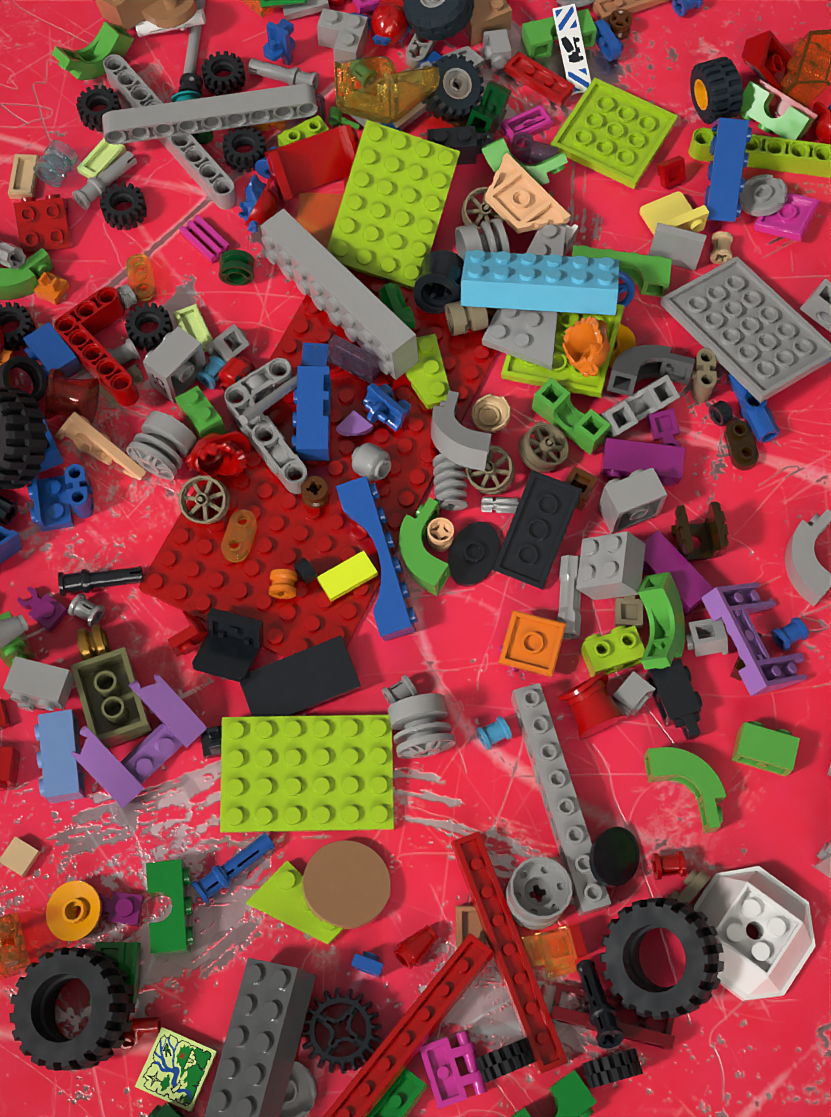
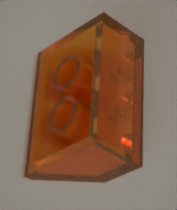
M831 29L809 31L803 38H798L793 46L794 54L787 64L789 70L782 80L781 86L783 88L781 92L805 107L831 83Z

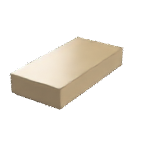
M15 154L8 189L10 199L35 196L41 161L39 155Z

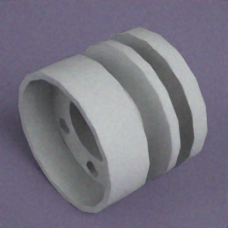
M499 218L491 219L490 225L486 220L482 221L480 224V234L473 223L456 228L457 252L463 261L466 251H505L510 253L509 240Z
M151 411L141 426L143 433L135 435L133 438L134 442L129 444L126 451L133 461L148 472L166 480H173L178 472L177 469H180L183 465L181 458H186L197 443V438L188 427L174 417L163 412Z
M430 693L401 699L387 708L391 728L401 730L394 735V743L398 744L396 747L397 757L402 759L429 757L448 750L455 745L454 735L450 734L452 731L451 724L441 722L448 717L444 695Z
M532 857L521 862L514 870L504 893L513 920L519 926L529 930H543L554 925L569 905L572 896V881L566 869L550 858ZM532 892H535L536 896L542 897L539 902H537L536 898H530Z

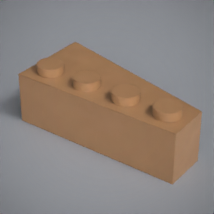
M474 0L473 15L465 26L471 46L483 42V34L486 31L511 30L512 9L506 0Z

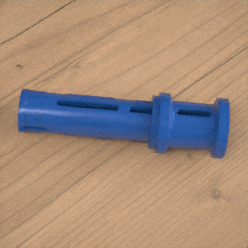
M264 832L259 838L223 865H214L210 873L198 882L194 880L191 884L204 903L207 904L210 902V897L222 888L227 889L230 887V880L271 849H274L275 845Z

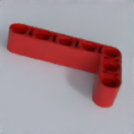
M107 286L101 288L56 319L54 328L86 370L118 404L127 407L138 401V389L131 375L93 337L119 319L125 312V307L117 290L114 287Z

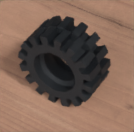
M218 51L215 57L213 54H210L209 60L205 59L204 64H202L204 84L211 94L214 92L216 96H220L221 93L223 95H227V93L234 94L235 90L240 92L241 86L244 87L246 81L244 65L241 62V58L239 56L236 57L234 53H231L229 56L228 51H224V55H220V51ZM222 71H229L232 73L226 77L216 76L217 73Z
M94 85L93 90L88 87L86 88L87 93L84 91L80 93L81 97H77L76 107L85 127L88 126L92 131L96 127L97 132H101V128H103V114L109 111L121 110L122 108L116 92H113L112 88L109 87L107 90L106 86L102 85L101 89H99L98 85ZM98 105L108 106L106 109L102 111H91L94 107Z
M243 126L242 130L239 127L235 128V132L229 130L228 136L225 135L223 137L222 147L226 164L228 166L231 165V169L234 171L238 167V172L241 173L243 169H246L247 173L251 172L250 168L252 167L256 170V162L264 158V152H266L265 138L263 135L261 136V132L259 130L255 132V127L251 126L250 130H248L247 126ZM244 145L253 147L247 153L236 151L237 148Z
M121 182L120 187L117 186V183L113 184L114 189L107 187V194L103 192L101 194L102 199H100V207L107 224L109 223L112 228L116 226L117 230H122V226H125L126 230H130V225H133L135 228L138 226L137 221L139 223L144 221L143 217H146L147 208L143 194L137 186L134 188V185L129 183L128 187H126V183ZM122 202L132 203V206L127 210L118 211L114 209Z
M5 302L6 307H2L0 304V326L3 327L12 321H17L20 325L15 331L4 333V347L11 351L12 347H14L15 351H19L20 345L23 348L27 347L23 338L35 331V324L30 313L23 305L20 307L18 303L14 302L12 307L10 302Z
M148 302L143 303V308H140L139 304L135 306L136 312L132 309L129 311L130 317L126 316L125 328L134 346H138V349L141 351L145 347L146 351L149 352L152 347L156 349L162 343L167 333L173 331V325L168 311L164 310L163 306L160 305L157 308V304L152 303L151 307H149ZM152 321L159 324V327L153 332L143 333L140 331V327L146 322Z
M527 1038L513 1042L475 1059L484 1083L536 1062Z
M635 1048L582 1063L589 1089L643 1074Z

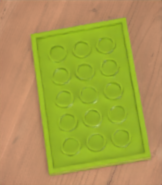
M366 120L327 250L348 269L413 290L416 280L422 275V261L431 252L460 151Z
M388 715L222 717L221 833L394 830L392 728Z

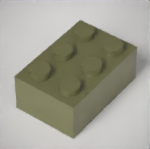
M125 647L70 665L88 729L107 749L153 732L145 703L128 686L131 682L138 681L132 659Z

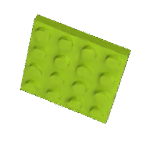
M594 77L550 144V150L556 153L564 151L567 158L635 189L676 124L678 115Z
M617 304L616 315L558 312L552 370L507 354L501 378L536 386H543L552 378L569 392L601 398L624 313V305ZM591 316L596 317L597 320H603L607 324V338L610 351L602 367L598 368L597 376L590 375L589 377H584L579 370L569 363L562 343H564L563 336L566 335V329L574 326L575 321L580 322L582 317L586 319Z

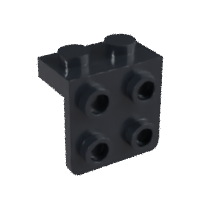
M211 608L207 614L208 635L192 661V667L197 671L236 682H243L263 646V622L228 611Z

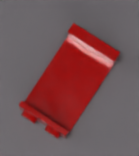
M344 124L264 152L271 175L274 176L273 181L279 199L286 201L292 199L293 195L347 177L351 172L358 149L356 142H358L356 130L351 128L349 124Z

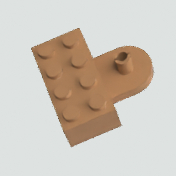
M95 0L102 17L113 24L120 25L126 32L144 19L160 28H173L190 20L197 11L195 0Z

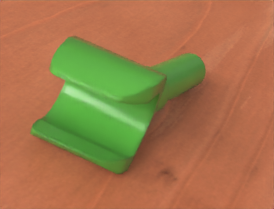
M339 107L330 108L328 119L330 125L349 124L352 128L359 130L360 124L342 117V110Z

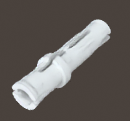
M201 8L196 11L190 20L173 28H160L147 20L141 21L135 27L139 37L177 29L183 31L187 27L206 24V16Z

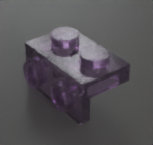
M335 334L329 340L327 361L370 384L381 372L378 366V357Z

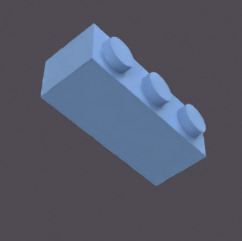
M72 709L39 714L38 724H35L34 731L36 740L40 741L41 751L37 752V764L39 769L42 768L43 779H39L41 796H44L51 804L85 798L83 767L71 755L72 751L81 753L78 716Z

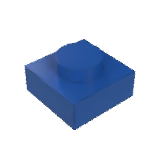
M363 951L362 955L355 953L351 963L352 968L380 978L384 968V964L379 962L380 957L367 951Z

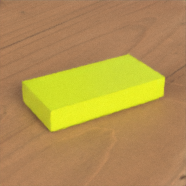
M362 551L317 577V580L332 602L378 576V572L366 553Z

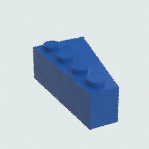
M718 118L712 123V131L716 132V135L713 136L710 143L709 153L714 157L713 161L710 160L708 166L707 180L710 181V186H706L704 205L709 211L708 221L733 223L736 218L740 217L741 203H738L739 193H743L745 178H741L742 169L747 167L749 155L745 152L746 142H750L752 127H748L749 120Z

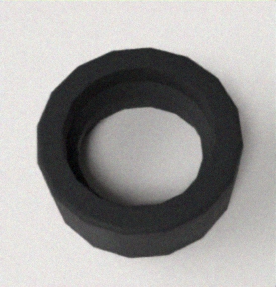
M16 356L0 365V387L11 388L8 374L11 369L20 368L30 376L33 382V391L30 394L32 398L39 401L45 395L48 386L47 375L42 366L35 360L26 356Z

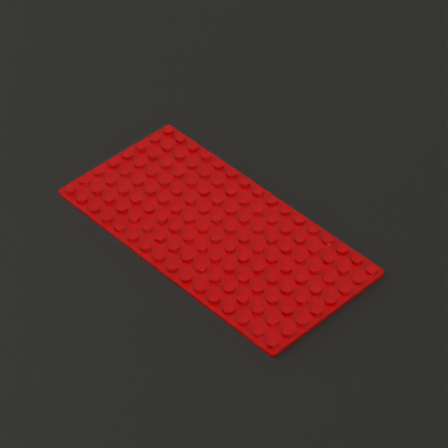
M348 269L380 300L378 290L390 282ZM399 285L406 306H410L414 316L415 328L411 330L416 334V337L436 335L450 391L459 392L455 418L461 424L498 350L482 345V338L487 329L474 332L468 329V332L465 334L452 336L448 328L445 312L430 314L422 311L414 300L413 291ZM308 294L305 296L268 362L276 358L286 359L291 365L293 377L297 374V366H301L303 342L329 344L327 366H329L332 391L329 461H302L307 469L308 477L318 476L326 481L328 486L327 503L320 508L313 509L308 507L302 499V493L294 494L289 492L250 443V452L245 458L248 463L243 472L237 477L232 476L229 478L220 475L216 477L217 480L226 486L230 495V507L226 515L218 522L201 524L187 519L181 512L145 574L143 583L139 585L142 593L181 611H186L206 622L207 614L211 608L262 621V647L282 657H288L340 635L347 648L381 581L379 554L373 539L360 524L345 514L336 488L337 485L362 477L352 469V454L354 450L365 443H373L387 451L390 455L391 469L388 475L383 479L375 481L380 494V498L376 499L378 507L384 508L388 522L384 523L386 532H391L395 547L391 548L393 556L399 546V533L406 514L414 517L434 477L433 459L441 454L431 438L433 408L427 409L412 388L407 376L403 374L395 380L389 373L387 375L384 374L379 368L377 361L372 357L368 358L356 341H350L344 329L340 325L335 326L329 319L328 314L324 310L320 311L314 305L312 298ZM278 373L276 376H282L285 373ZM371 383L377 386L386 383L392 388V399L398 402L401 399H405L411 404L410 412L398 431L395 432L390 426L379 419L374 423L367 419L370 411L365 408L363 400L368 393L367 387ZM294 389L262 412L265 416L268 415L285 437L286 444L291 450L292 435H296V427H293V412H297V404H294ZM354 410L373 425V430L363 436L349 435L347 437L339 434L336 431V427ZM235 420L227 433L241 431ZM264 437L261 441H269L272 438ZM294 475L290 479L299 480L302 476ZM208 480L198 482L203 493L205 492ZM213 483L210 495L221 492V489L215 483ZM195 489L191 494L192 497H195L197 495ZM223 496L214 499V504L220 508L223 504ZM188 500L186 503L189 511L196 505L195 501ZM201 507L193 516L198 519L204 520L203 507ZM208 507L209 519L219 513L212 507ZM364 551L378 572V576L332 602L318 582L317 577L309 584H306L298 574L297 581L294 582V587L296 588L295 597L279 599L269 595V587L272 585L270 572L275 569L295 571L293 565L303 557L308 560L317 575L320 576Z

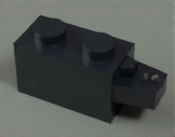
M475 126L427 129L428 141L460 151L456 165L476 164L477 154L483 153L482 147L494 142L493 133L475 132Z
M681 659L672 661L671 666L662 669H649L645 678L655 688L652 696L664 726L675 725L676 728L681 727L687 741L697 738L701 734L697 722L700 721L699 713L702 707V700L699 693L693 691L690 683L692 678L688 667L683 666Z

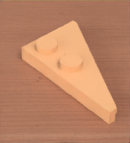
M73 412L54 435L59 440H62L64 437L73 440L76 449L88 453L107 465H110L113 461L125 468L123 473L140 480L147 472L115 446L106 434L98 432L91 426L88 419L78 415L76 412Z

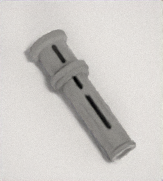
M251 58L248 68H252L248 69L250 74L288 83L289 86L310 84L315 92L318 88L319 73L304 72L299 67L289 69L255 58Z
M126 151L100 175L90 177L86 185L80 190L72 192L75 201L83 209L87 210L90 207V203L97 197H101L103 192H106L107 187L133 165L137 164L136 158L130 159L134 155Z

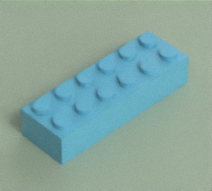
M466 251L461 278V306L616 315L619 259L609 257L587 258L585 256L570 257L557 254H517L505 251Z

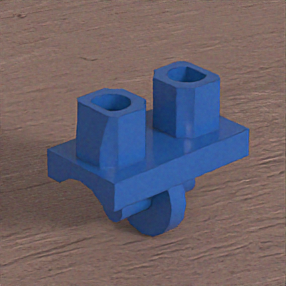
M281 19L277 25L270 21L266 25L268 42L263 47V54L272 61H277L281 58L289 66L292 62V51L296 47L295 41L290 37L294 31V25L285 19Z
M371 383L367 387L368 393L363 400L365 408L370 411L367 419L371 423L379 419L390 426L395 432L398 431L410 412L411 404L405 399H401L398 402L392 399V388L386 383L381 386Z

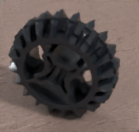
M338 987L335 989V998L331 999L329 991L326 990L324 991V996L327 1001L322 1003L318 997L313 999L318 1008L315 1011L308 1007L307 1013L312 1015L311 1020L305 1018L304 1025L309 1026V1030H303L301 1037H310V1041L302 1044L304 1050L311 1047L314 1048V1051L309 1054L308 1058L312 1061L318 1055L321 1057L317 1067L322 1069L326 1061L330 1062V1073H334L336 1064H340L341 1073L346 1074L347 1063H351L353 1070L357 1071L359 1068L355 1060L361 1058L365 1064L368 1061V1058L364 1055L366 1050L371 1054L376 1051L374 1047L370 1046L371 1041L381 1042V1037L373 1035V1031L381 1030L382 1024H372L371 1020L377 1019L379 1013L378 1011L371 1014L367 1012L373 1006L372 1001H368L364 1006L360 1004L364 998L363 993H359L356 999L353 1000V989L348 988L346 997H342L341 988ZM336 1005L350 1006L344 1015L338 1019H333L323 1014L327 1009ZM357 1011L362 1014L366 1022L365 1039L358 1036L352 1030V1022ZM318 1022L330 1031V1038L324 1051L316 1037ZM328 1022L334 1025L346 1022V1030L355 1039L348 1036L345 1038L341 1036V1039H336V1031ZM343 1042H350L359 1047L356 1052L349 1056H332L335 1049Z

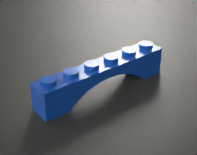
M367 476L337 485L336 488L343 511L350 519L360 524L368 532L379 554L381 585L373 614L380 637L386 642L416 632L414 623L418 622L414 607L409 608L406 598L410 597V592L406 582H401L399 573L403 572L398 556L394 557L391 548L395 547L391 532H386L384 523L388 522L384 508L378 507L376 499L380 498L376 483H371Z

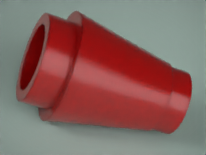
M426 925L423 929L398 943V948L394 953L407 969L410 970L414 966L418 967L435 941L438 940V936L430 926Z

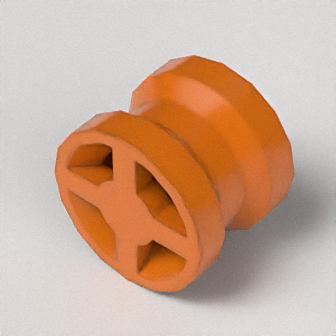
M288 569L272 570L270 572L272 585L269 587V595L279 599L295 597L296 588L294 587V582L297 581V573Z

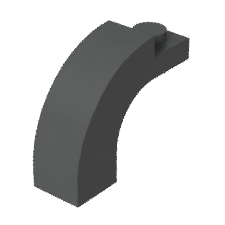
M641 345L632 347L622 352L615 359L607 391L632 397L634 387L639 381L646 378H661L667 374L671 381L688 385L695 359L670 353L671 347Z

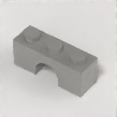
M668 374L633 393L632 397L628 396L599 414L611 424L607 438L619 435L637 424L639 420L660 410L680 397Z

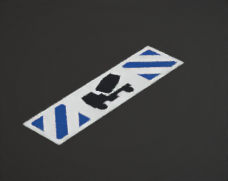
M571 4L553 8L567 81L575 85L574 92L571 95L583 93L590 85L591 79L576 6Z

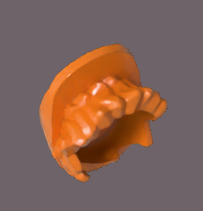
M589 316L586 319L582 317L580 322L575 321L574 326H570L569 329L565 330L566 335L563 336L564 343H562L569 363L579 370L584 377H589L590 375L597 376L598 368L602 367L610 351L607 338V324L603 320H597L596 317Z

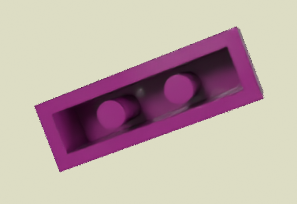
M606 438L603 444L600 475H606V478L610 480L616 478L621 480L622 477L627 478L638 469H644L645 471L653 467L663 486H674V484H678L682 479L685 447Z
M657 530L644 541L646 545L643 573L646 576L665 572L671 573L680 595L684 616L686 617L703 603L701 597L714 588Z

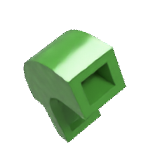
M104 21L95 39L85 48L70 50L55 46L51 55L59 61L58 65L61 68L69 71L77 80H91L105 74L103 61L107 56L116 54L123 58L134 38L120 25Z
M504 137L483 146L481 149L488 164L495 173L500 168L504 154L508 153L539 185L550 182L547 172L551 171L552 174H555L565 169L564 164L568 163L564 151L536 164L522 163L511 154Z
M43 248L26 259L25 263L18 269L0 268V300L19 299L34 293V289L38 285L37 280L43 272H50L54 268L49 254Z
M429 497L425 505L421 504L415 518L406 514L400 528L399 546L405 568L410 577L421 588L438 596L451 573L448 563L432 556L424 548L428 525L433 519L438 518L441 513L439 502Z
M665 572L645 576L638 591L646 608L650 625L649 642L641 659L645 670L662 669L671 666L673 658L682 657L684 650L685 620L683 607L671 573Z
M673 747L647 749L643 757L648 783L674 781L686 786L697 800L703 833L716 832L721 827L720 823H723L722 809L716 803H721L726 798L722 782L715 771L700 757L682 749Z

